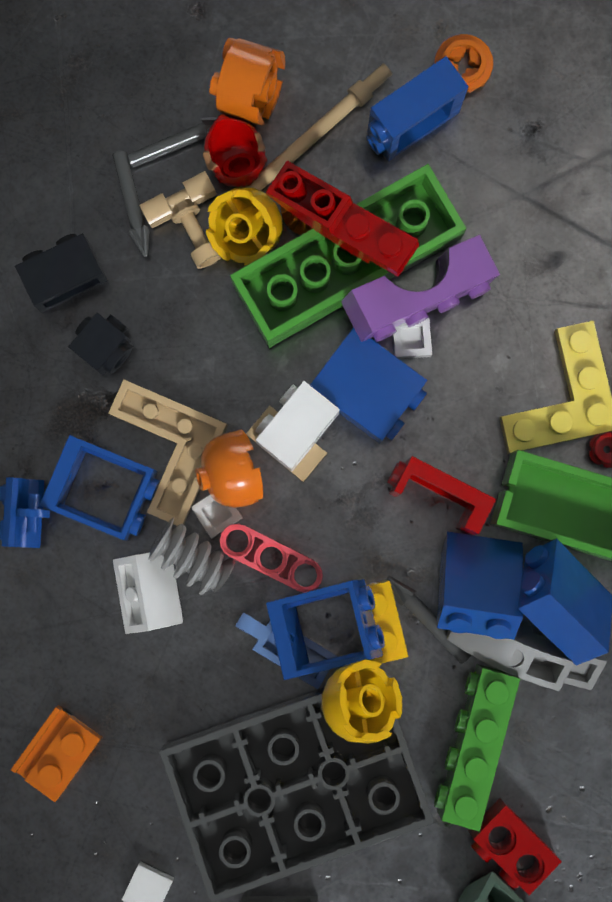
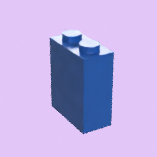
M353 327L310 386L338 407L340 415L380 444L385 437L391 441L405 424L399 419L407 407L414 411L427 395V392L422 387L428 380L370 338L361 342Z
M447 531L440 561L437 628L450 630L455 633H472L490 636L494 639L515 640L523 619V613L518 609L523 575V543Z
M557 538L544 545L532 548L525 554L518 609L576 666L609 653L612 594Z

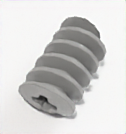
M172 518L154 541L148 560L153 561L162 555L164 558L161 569L165 570L170 565L175 564L174 578L177 579L186 572L189 574L186 582L187 587L199 581L201 582L198 592L200 596L210 589L216 593L230 576L235 566V560L229 558L222 562L224 554L221 550H216L210 554L211 543L208 541H204L197 546L198 534L194 532L185 537L186 526L179 524L172 529L174 518Z

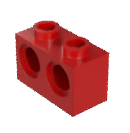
M501 798L484 814L480 832L472 829L468 830L474 840L471 845L474 851L486 863L493 859L502 868L498 874L514 891L520 886L530 896L562 862L554 851ZM498 826L507 828V835L503 841L499 843L489 841V833L493 828ZM523 855L534 856V863L529 869H517L516 865L520 857Z

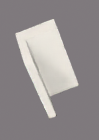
M150 552L113 559L125 634L151 631L183 623L176 578L173 577L175 572L174 565H170L165 570L161 569L164 558L162 555L153 561L148 560Z

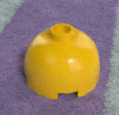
M234 188L217 196L208 207L207 212H210L208 218L209 228L206 229V235L212 248L222 259L226 261L231 259L235 262L249 265L270 253L279 243L283 231L282 216L276 203L266 193L256 188Z
M361 660L337 669L325 684L321 705L325 721L334 733L348 742L368 744L384 740L392 735L389 731L393 728L395 719L401 718L402 695L398 682L394 677L389 678L384 670L379 668L382 664L377 661Z

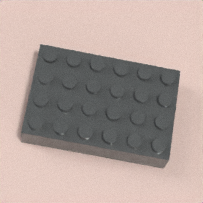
M324 688L164 744L159 754L209 901L217 902L433 824L434 820L398 719H395L393 728L389 731L392 735L384 740L368 744L348 742L334 733L326 723L321 708Z

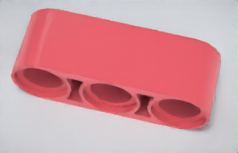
M232 524L221 533L220 547L226 555L299 592L313 591L322 582V569L316 561L245 525ZM235 530L245 532L248 537V545L241 552H235L228 546V537ZM268 547H275L282 553V563L276 569L266 568L261 562L262 552ZM302 564L313 566L317 573L316 580L309 586L300 585L295 579V570Z

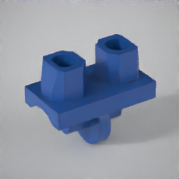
M6 477V484L0 486V501L4 505V517L0 522L2 546L40 548L42 518H50V510H43V507L39 506L44 496L45 480Z

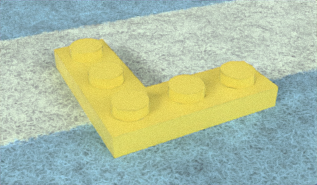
M594 321L561 327L555 330L571 402L501 416L499 419L507 454L516 450L524 451L612 431V396Z

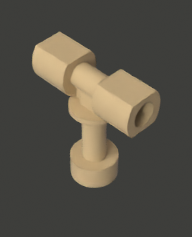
M206 171L182 182L185 188L165 198L163 193L140 204V208L152 229L170 219L175 224L182 223L195 247V250L190 255L197 269L208 267L221 259L212 248L210 242H208L195 216L200 212L199 204L217 195Z

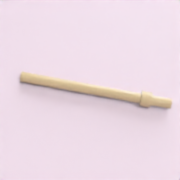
M382 64L364 81L358 80L347 90V96L267 165L258 175V179L254 180L251 185L242 188H256L262 191L275 179L286 161L291 163L296 161L355 107H362L373 97L372 92L392 76L391 70L385 64Z

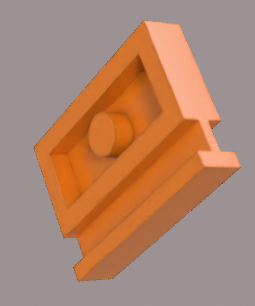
M58 705L11 768V771L21 775L27 783L53 802H56L100 742L102 736L73 715L71 716Z

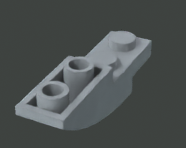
M521 622L515 640L494 639L490 636L455 633L450 630L447 632L448 641L477 659L510 675L560 691L564 683L592 690L607 663L604 654L576 666L550 639L534 634L531 624Z

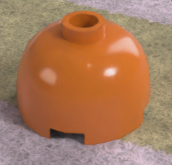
M242 429L213 438L202 452L201 467L195 469L201 491L208 489L214 501L223 506L234 508L252 505L263 498L260 468L254 469L251 457L247 452L254 449L247 434Z

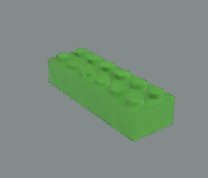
M429 164L357 203L358 206L418 239L420 245L401 273L461 240L467 229ZM314 229L307 231L230 275L232 285L269 348L343 307L341 301L351 290L383 276L389 280L396 277L371 261L369 263L364 262Z

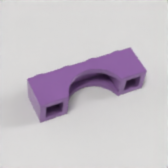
M477 235L448 248L436 260V279L431 289L420 292L408 291L396 286L383 276L351 290L341 303L360 341L363 342L374 337L376 342H379L397 332L395 327L406 323L408 327L415 326L429 318L427 313L438 308L439 312L443 313L459 305V298L469 294L471 299H475L491 290L489 283L497 278L500 273L481 236Z

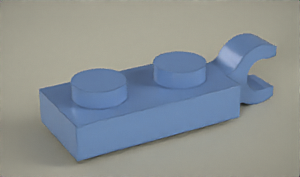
M243 612L235 627L257 639L252 648L253 651L281 667L270 620L265 626ZM303 635L309 663L337 657ZM329 670L298 678L319 689Z

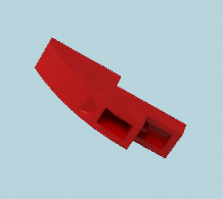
M289 161L285 162L266 191V194L275 202L324 237L364 262L369 263L371 261L399 277L420 245L415 237L353 203L351 196Z

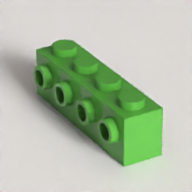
M476 664L474 672L470 671L464 691L468 695L464 710H459L455 722L454 731L458 732L455 746L449 747L445 759L444 769L448 770L444 785L439 784L434 801V807L438 808L437 812L442 821L480 832L520 678Z

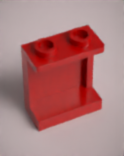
M411 456L405 463L399 461L387 482L393 486L389 494L394 497L401 495L408 480H411L464 507L465 510L456 529L468 535H478L496 501L495 498L414 456Z

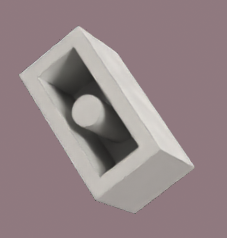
M305 381L298 388L293 384L279 401L283 405L275 417L268 414L255 430L259 434L256 443L291 472L340 412L338 407Z

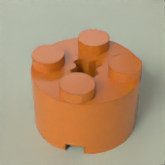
M229 37L223 48L222 57L224 62L220 73L215 72L212 76L209 92L211 95L216 96V108L220 113L262 126L264 125L262 117L270 118L279 98L283 81L277 80L278 68L285 70V54L283 51L242 38L234 39Z

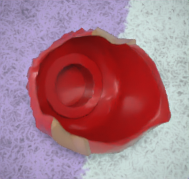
M224 114L218 116L205 138L203 158L208 170L214 172L215 177L220 183L237 188L249 186L254 180L258 179L260 171L267 162L265 155L266 147L262 137L251 124L229 118Z

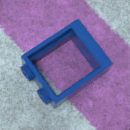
M447 56L371 107L367 130L369 135L366 138L372 150L377 155L382 153L388 162L460 112L469 86Z
M69 435L39 506L119 539L130 541L131 536H138L142 529L146 515L141 514L146 500L152 501L160 483V480L156 479L158 471ZM86 452L143 475L122 527L65 504Z
M365 579L352 580L266 603L284 680L383 656L382 648L385 646L384 635L381 627L375 624L372 609L375 608V598L371 588L366 586ZM350 593L364 651L309 663L296 607Z

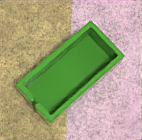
M521 450L510 453L501 484L508 487V490L499 492L490 525L545 542H550L557 538L566 548L612 561V478Z

